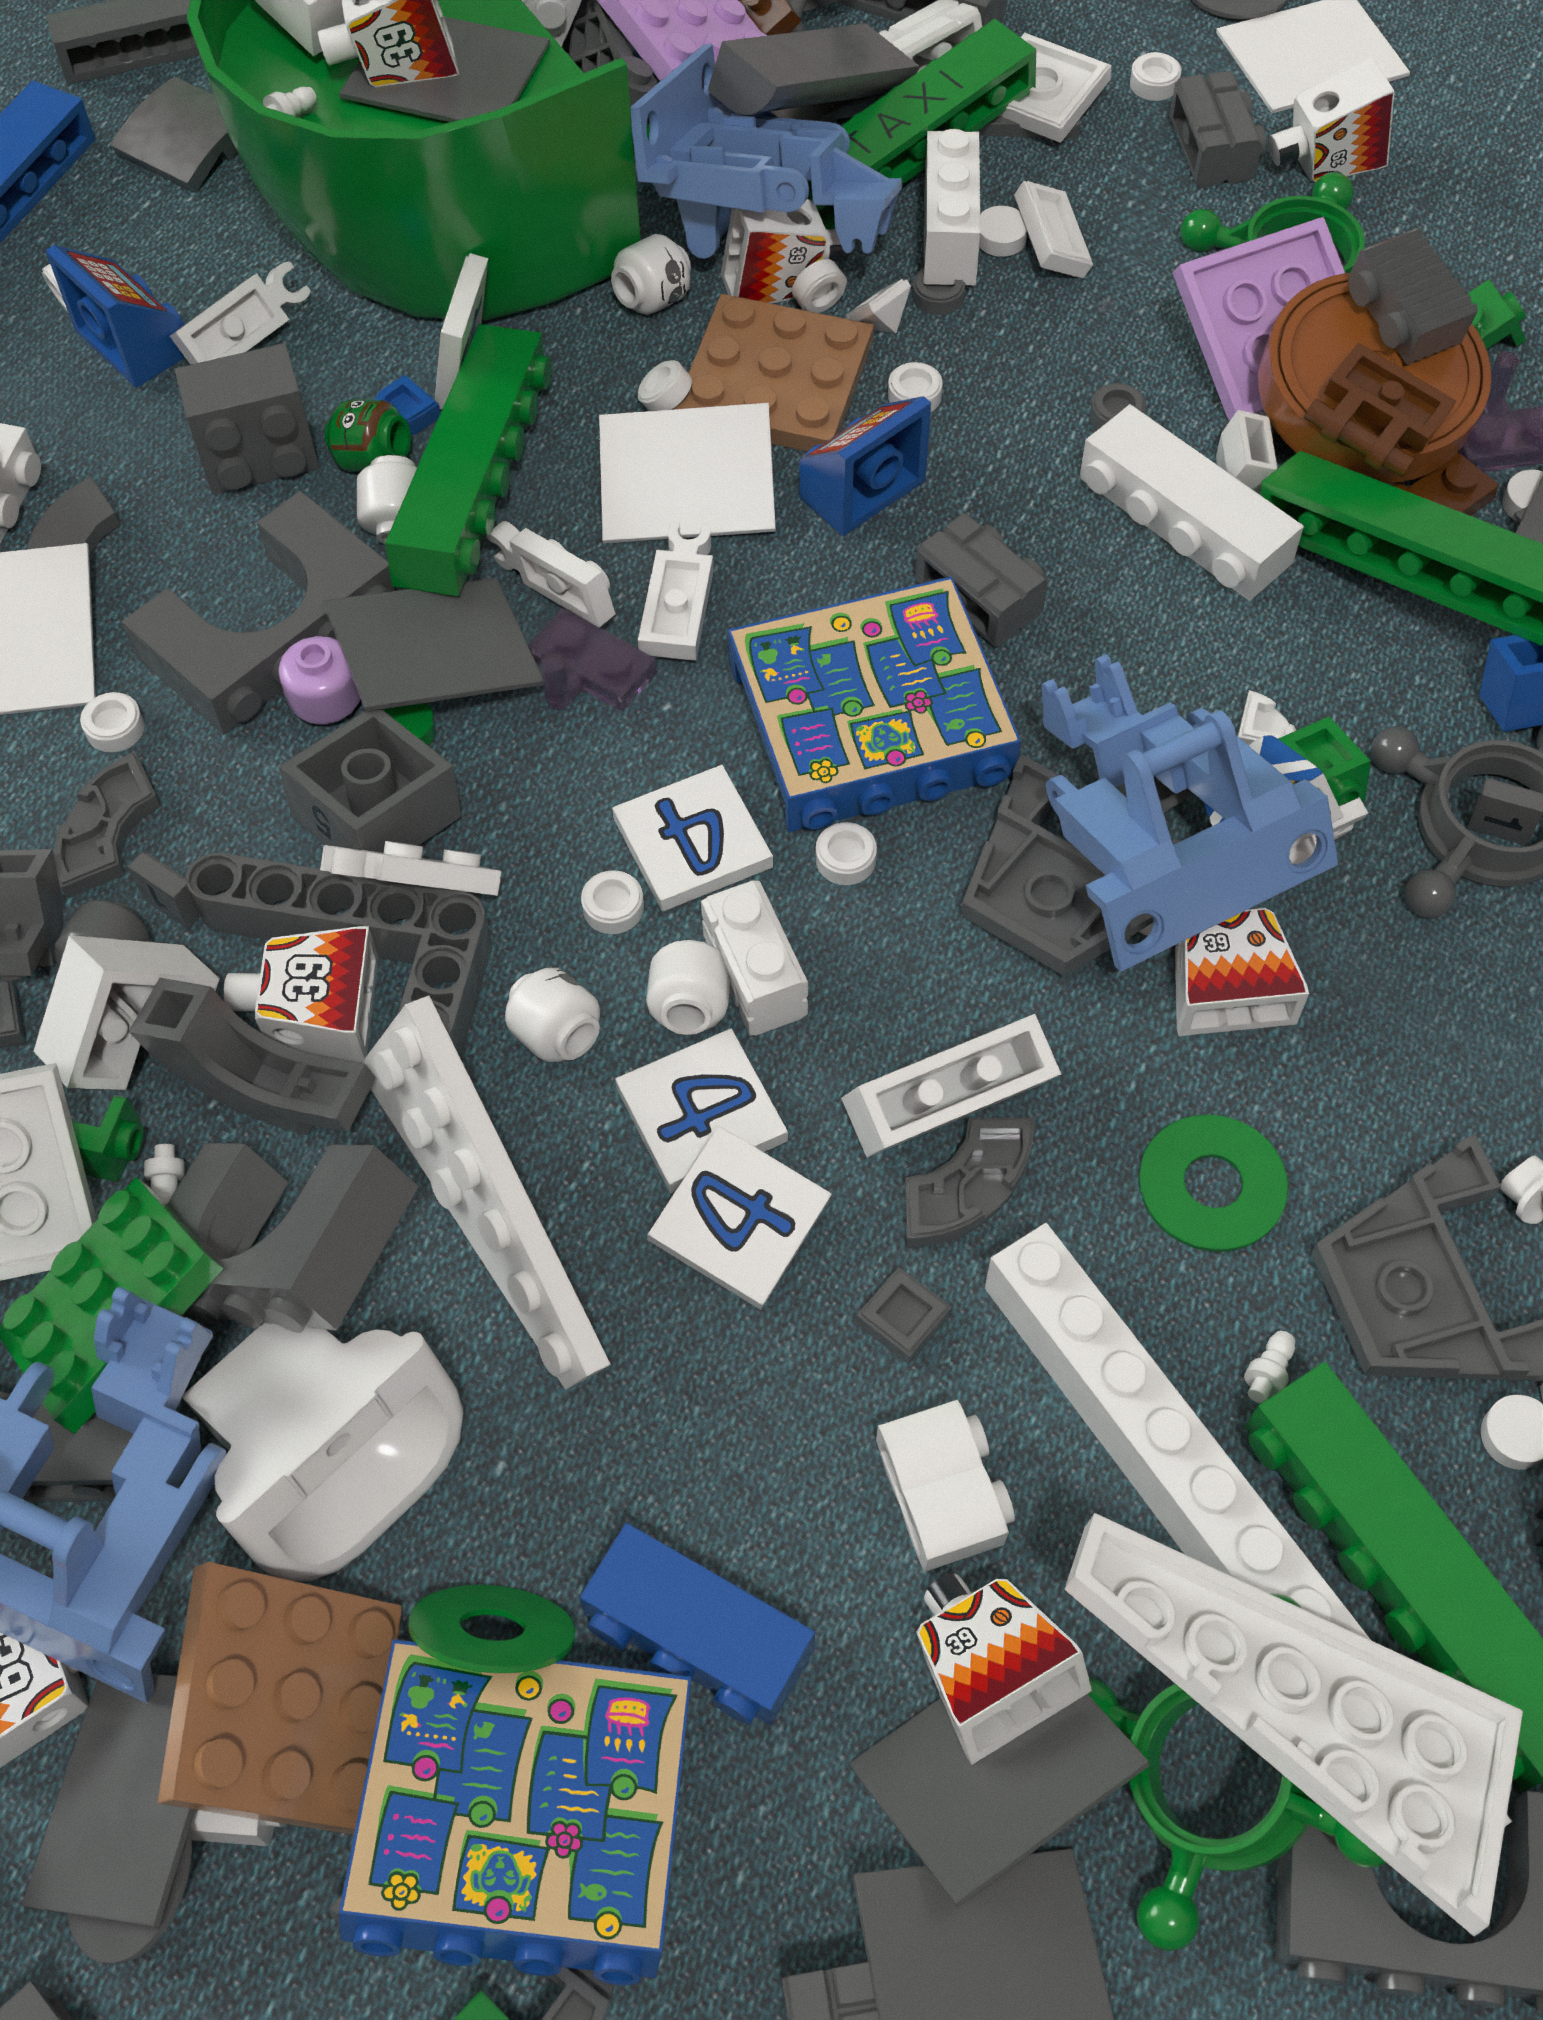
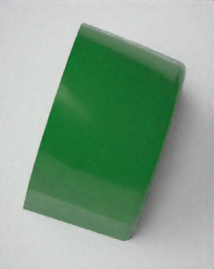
M190 0L187 13L190 30L228 134L257 189L294 238L304 246L305 250L355 294L414 317L445 319L466 256L469 257L471 253L488 258L481 321H489L550 305L610 278L614 270V261L617 254L622 249L641 241L627 63L622 58H619L583 73L521 0H438L445 17L549 38L551 42L517 102L496 111L454 122L340 98L339 92L359 63V57L329 66L323 51L312 56L255 0ZM299 87H311L317 97V101L311 109L305 112L301 111L296 116L267 108L263 105L265 96L276 91L284 94L292 93L294 89Z

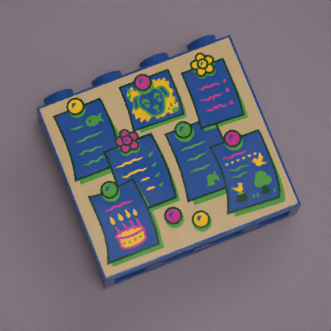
M952 576L728 629L729 666L735 683L742 682L785 802L786 828L788 833L805 828L821 829L837 820L861 814L876 815L889 810L893 806L921 799L927 801L936 800L944 797L949 792L977 785L993 786L1004 781L1006 778L1013 777V770L1019 758L1021 740Z
M393 1639L340 1903V1940L353 1942V1948L361 1953L380 1957L396 1956L400 1954L401 1948L433 1951V1957L436 1960L454 1966H474L481 1962V1958L514 1961L513 1966L518 1971L538 1976L556 1975L561 1972L562 1967L591 1970L595 1979L613 1985L637 1984L641 1981V1977L656 1978L663 1947L691 1677L562 1660L550 1666L528 1672L485 1673L452 1666L430 1656L419 1648L415 1642Z

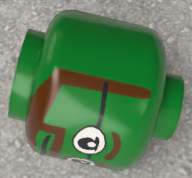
M350 399L341 402L333 411L325 427V442L331 451L333 459L342 469L353 473H360L365 467L371 465V461L380 456L395 455L406 457L411 445V432L407 420L394 404L384 400Z

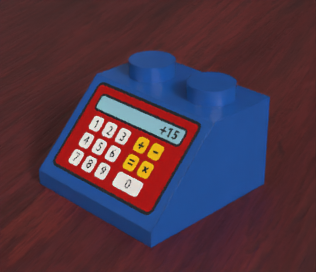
M56 245L45 250L74 330L135 388L185 358L170 338L171 334L184 326L180 315L170 303L165 302L161 304L152 295L148 285L139 275L134 274L131 276L113 259Z
M924 396L883 404L865 417H859L852 421L844 431L824 444L812 447L799 461V498L838 533L845 536L926 481L931 402Z

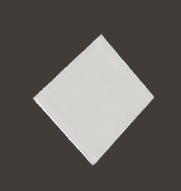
M1322 0L1216 29V34L1272 114L1294 108V99L1300 92L1372 57L1389 82L1410 75L1408 68L1357 0Z
M769 403L599 415L603 544L668 539V527L673 520L680 521L682 538L698 537L702 523L709 524L711 536L776 531Z
M88 543L0 552V715L87 705L96 697Z

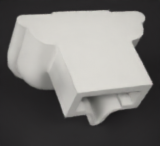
M263 1323L182 1396L212 1435L229 1450L217 1468L214 1477L215 1490L222 1500L216 1511L217 1519L259 1568L274 1577L298 1582H310L339 1571L370 1547L414 1505L448 1467L460 1441L463 1421V1407L456 1386L422 1335L418 1332H409L401 1337L387 1330H372L358 1335L348 1343H341L326 1329L305 1327L303 1332L297 1333L277 1324Z

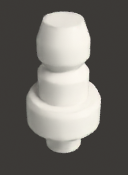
M299 87L294 89L292 93L284 94L277 91L264 97L263 105L267 108L296 116L301 111L305 112L311 109L316 103L317 97L311 87Z
M158 1144L154 1146V1158L144 1161V1176L146 1180L151 1181V1189L167 1204L178 1187V1181L182 1180L185 1175V1161L175 1158L174 1145Z
M1277 1331L1269 1338L1266 1351L1262 1353L1261 1357L1250 1362L1244 1379L1250 1386L1248 1396L1253 1401L1263 1403L1287 1386L1289 1381L1286 1371L1288 1360L1292 1358L1295 1351V1338L1290 1333Z

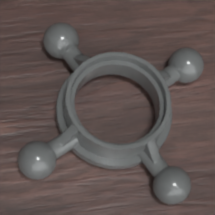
M1399 726L1389 727L1376 735L1371 745V757L1374 764L1380 770L1389 774L1407 772L1426 784L1419 801L1418 823L1425 843L1441 862L1435 869H1426L1414 874L1407 882L1404 892L1405 901L1414 914L1422 918H1437L1447 913L1455 901L1456 891L1454 884L1461 876L1491 886H1518L1531 883L1543 877V840L1526 847H1507L1487 842L1475 836L1460 824L1453 815L1448 800V792L1453 785L1467 777L1480 774L1506 776L1519 781L1533 791L1543 793V726L1537 735L1538 750L1518 742L1488 740L1471 744L1453 756L1429 758L1421 753L1417 737L1406 728Z

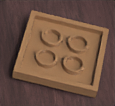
M720 294L689 371L692 377L691 388L682 402L674 409L769 403L771 444L809 451L812 447L824 444L841 432L873 343L874 324Z
M212 1562L194 1567L157 1804L354 1835L392 1640H398L402 1606Z

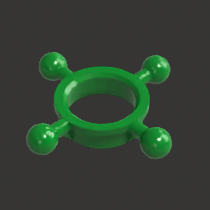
M1330 172L1320 177L1313 187L1312 196H1289L1274 200L1261 207L1252 218L1234 228L1223 226L1220 218L1213 211L1197 209L1185 217L1180 229L1181 239L1187 248L1195 252H1205L1215 246L1228 249L1324 217L1333 243L1345 259L1346 265L1343 266L1345 273H1351L1360 250L1364 249L1365 237L1361 225L1346 210L1354 196L1352 182L1347 176L1338 172Z
M1270 1593L1271 1595H1274L1284 1601H1287L1301 1608V1606L1294 1599L1287 1595L1280 1593ZM1089 1678L1092 1691L1088 1695L1149 1761L1150 1766L1130 1780L1131 1790L1151 1830L1172 1851V1862L1164 1884L1149 1890L1142 1897L1137 1909V1923L1140 1932L1152 1946L1164 1951H1176L1186 1947L1195 1938L1199 1928V1912L1192 1898L1204 1867L1218 1871L1234 1872L1264 1866L1290 1850L1302 1837L1308 1826L1335 1837L1337 1847L1342 1855L1359 1867L1376 1868L1387 1863L1283 1774L1280 1789L1273 1806L1267 1815L1249 1831L1226 1839H1207L1192 1832L1175 1816L1165 1799L1160 1782L1159 1764L1161 1750L1168 1732L1185 1712L1199 1703L1177 1684H1174L1158 1694L1140 1715L1120 1706L1115 1693L1107 1684L1098 1679Z

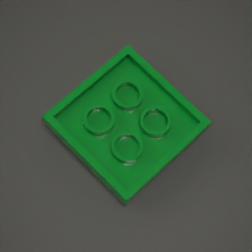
M135 1177L124 1190L114 1193L107 1199L99 1212L98 1219L78 1241L66 1245L57 1254L52 1263L51 1270L29 1294L20 1296L11 1304L5 1313L3 1323L0 1325V1339L23 1374L35 1362H41L53 1368L54 1379L43 1401V1405L55 1422L76 1434L95 1413L91 1387L108 1364L97 1359L94 1344L96 1320L102 1309L110 1310L113 1303L112 1295L115 1289L120 1286L142 1299L182 1316L224 1268L161 1197L143 1181Z

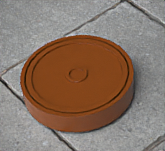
M1350 273L1330 276L1307 286L1297 293L1280 312L1259 364L1258 388L1260 399L1270 423L1280 437L1296 453L1299 451L1306 452L1384 483L1416 479L1439 469L1449 462L1461 450L1487 404L1491 389L1489 356L1473 324L1469 327L1463 341L1457 346L1452 345L1448 350L1443 349L1438 354L1434 352L1429 358L1425 356L1420 361L1415 360L1411 365H1408L1396 348L1391 349L1384 344L1379 333V324L1366 306L1361 307L1354 302L1350 294L1349 282L1347 281ZM1358 342L1456 400L1449 416L1422 452H1419L1403 441L1398 444V448L1415 457L1413 464L1403 478L1384 467L1380 471L1374 469L1364 462L1365 455L1340 440L1333 444L1320 436L1322 429L1304 419L1307 410L1316 398L1334 409L1340 404L1323 393L1329 379ZM1358 414L1353 419L1379 436L1384 431Z

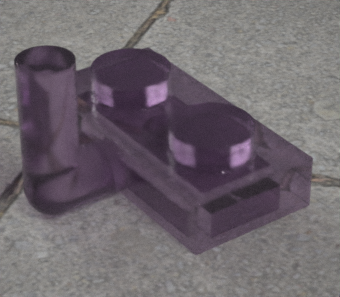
M1508 351L1501 352L1496 357L1491 371L1490 394L1484 408L1486 414L1480 416L1469 438L1459 451L1462 456L1483 472L1543 464V406L1510 410L1505 397L1519 359L1514 353Z
M563 607L528 645L535 662L541 665L547 703L555 710H562L567 707L583 689L624 712L657 674L656 659Z

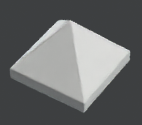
M901 279L879 290L846 314L847 317L845 319L874 324L875 331L896 334L911 285L907 279L904 281Z

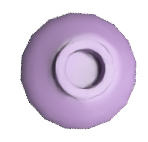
M323 636L305 638L290 646L282 656L278 669L281 685L288 706L298 718L308 723L325 725L338 722L350 715L359 704L360 696L336 639Z

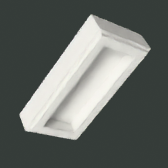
M1023 181L1014 196L1041 268L1084 278L1093 266L1066 192L1033 182Z

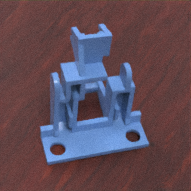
M703 44L631 106V128L638 182L653 183L660 197L677 199L686 232L688 249L698 258H709L717 251L720 239L728 232L732 208L764 213L767 209L781 212L796 211L808 198L809 186L807 180H810L812 183L813 205H834L835 230L844 252H852L855 248V239H859L862 242V251L868 254L875 247L878 233L884 235L889 230L897 196L902 189V179L887 178L848 155L850 150L849 135L843 127L836 123L741 115L730 110L724 104H719V100L707 91L715 67L713 44ZM702 70L704 71V89L702 87ZM648 116H649V122H650L649 141H648V137H647V128H646Z
M1107 654L1095 659L1096 684L1089 686L1091 696L1072 704L1067 689L1065 687L1058 689L1054 679L1042 683L1044 717L1042 719L1044 728L1072 749L1085 743L1094 752L1100 780L1078 790L1064 776L1058 775L1046 781V791L1054 811L1059 816L1063 836L1105 874V876L1087 884L1086 889L1088 897L1102 910L1114 966L1122 972L1338 865L1328 796L1306 779L1292 785L1287 777L1236 735L1231 720L1223 711L1218 710L1210 714L1207 710L1199 708L1187 714L1185 721L1178 715L1177 706L1169 702L1142 715L1137 711L1121 664L1119 662L1111 664V659ZM1154 776L1175 794L1188 788L1225 820L1173 845L1156 790ZM1125 783L1127 798L1116 787ZM1304 834H1315L1316 847L1313 854L1303 863L1291 864L1289 855L1293 843ZM1144 913L1151 914L1153 927L1150 934L1140 943L1127 944L1125 941V930L1130 921L1138 915Z
M118 1286L112 1295L113 1303L110 1310L102 1309L96 1320L94 1344L97 1359L108 1364L91 1389L96 1416L134 1435L111 1471L114 1492L117 1495L95 1532L92 1523L75 1516L70 1521H67L22 1499L54 1450L50 1426L33 1418L51 1388L54 1379L53 1368L41 1362L33 1363L22 1375L8 1399L3 1400L0 1398V1533L5 1527L53 1550V1579L0 1554V1633L147 1704L155 1691L150 1662L165 1638L166 1630L137 1614L215 1484L214 1477L217 1468L226 1455V1450L210 1443L200 1453L199 1422L176 1412L196 1366L213 1338L212 1331L187 1317L183 1318Z

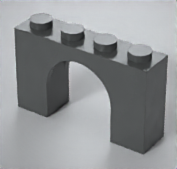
M302 491L294 494L257 522L268 560L306 591L301 604L288 618L275 626L260 631L245 633L226 631L209 624L166 588L121 621L136 658L223 735L239 723L252 718L261 706L283 690L278 669L282 656L290 646L302 639L314 636L336 639L324 609L323 600L397 591L396 587L391 585L388 561Z
M205 1143L167 1205L224 1269L183 1315L193 1316L209 1324H216L219 1319L235 1320L250 1328H259L261 1323L277 1324L297 1333L303 1332L305 1327L338 1330L419 1186L375 1145H329L285 1218L269 1235L251 1248L289 1182L246 1144Z
M1526 1791L1508 1803L1507 1815L1512 1822L1507 1825L1508 1888L1506 1903L1502 1915L1493 1930L1480 1942L1470 1944L1441 1942L1429 1938L1410 1927L1393 1911L1386 1901L1376 1881L1373 1868H1363L1351 1863L1338 1849L1335 1837L1308 1826L1297 1843L1278 1858L1275 1964L1298 1967L1297 1979L1313 1984L1346 1985V1974L1377 1978L1376 1990L1378 1992L1397 1996L1424 1997L1425 1985L1456 1989V2002L1474 2007L1505 2008V1996L1536 2001V2014L1543 2016V1793Z

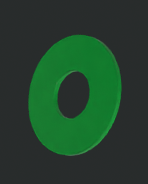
M1190 1116L1166 1126L1149 1143L1144 1152L1139 1170L1141 1197L1155 1223L1175 1240L1204 1251H1234L1248 1247L1261 1240L1277 1224L1287 1201V1174L1275 1148L1257 1130L1243 1122L1225 1116ZM1207 1157L1223 1159L1231 1164L1239 1173L1242 1182L1241 1194L1237 1200L1226 1207L1219 1208L1203 1206L1194 1200L1186 1190L1184 1182L1185 1171L1190 1164L1200 1158Z
M465 1585L443 1589L421 1599L412 1608L409 1616V1633L419 1648L444 1663L478 1672L506 1674L538 1670L563 1659L571 1651L575 1641L574 1623L561 1607L544 1597L511 1587ZM496 1615L517 1622L524 1629V1632L514 1639L503 1641L486 1640L466 1633L460 1624L470 1617Z

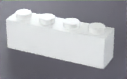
M1131 404L1085 440L1080 471L1081 480L1086 482L1095 493L1104 495L1126 511L1135 522L1145 525L1169 542L1178 553L1188 556L1209 571L1222 585L1232 588L1247 600H1252L1293 564L1304 528L1302 524Z

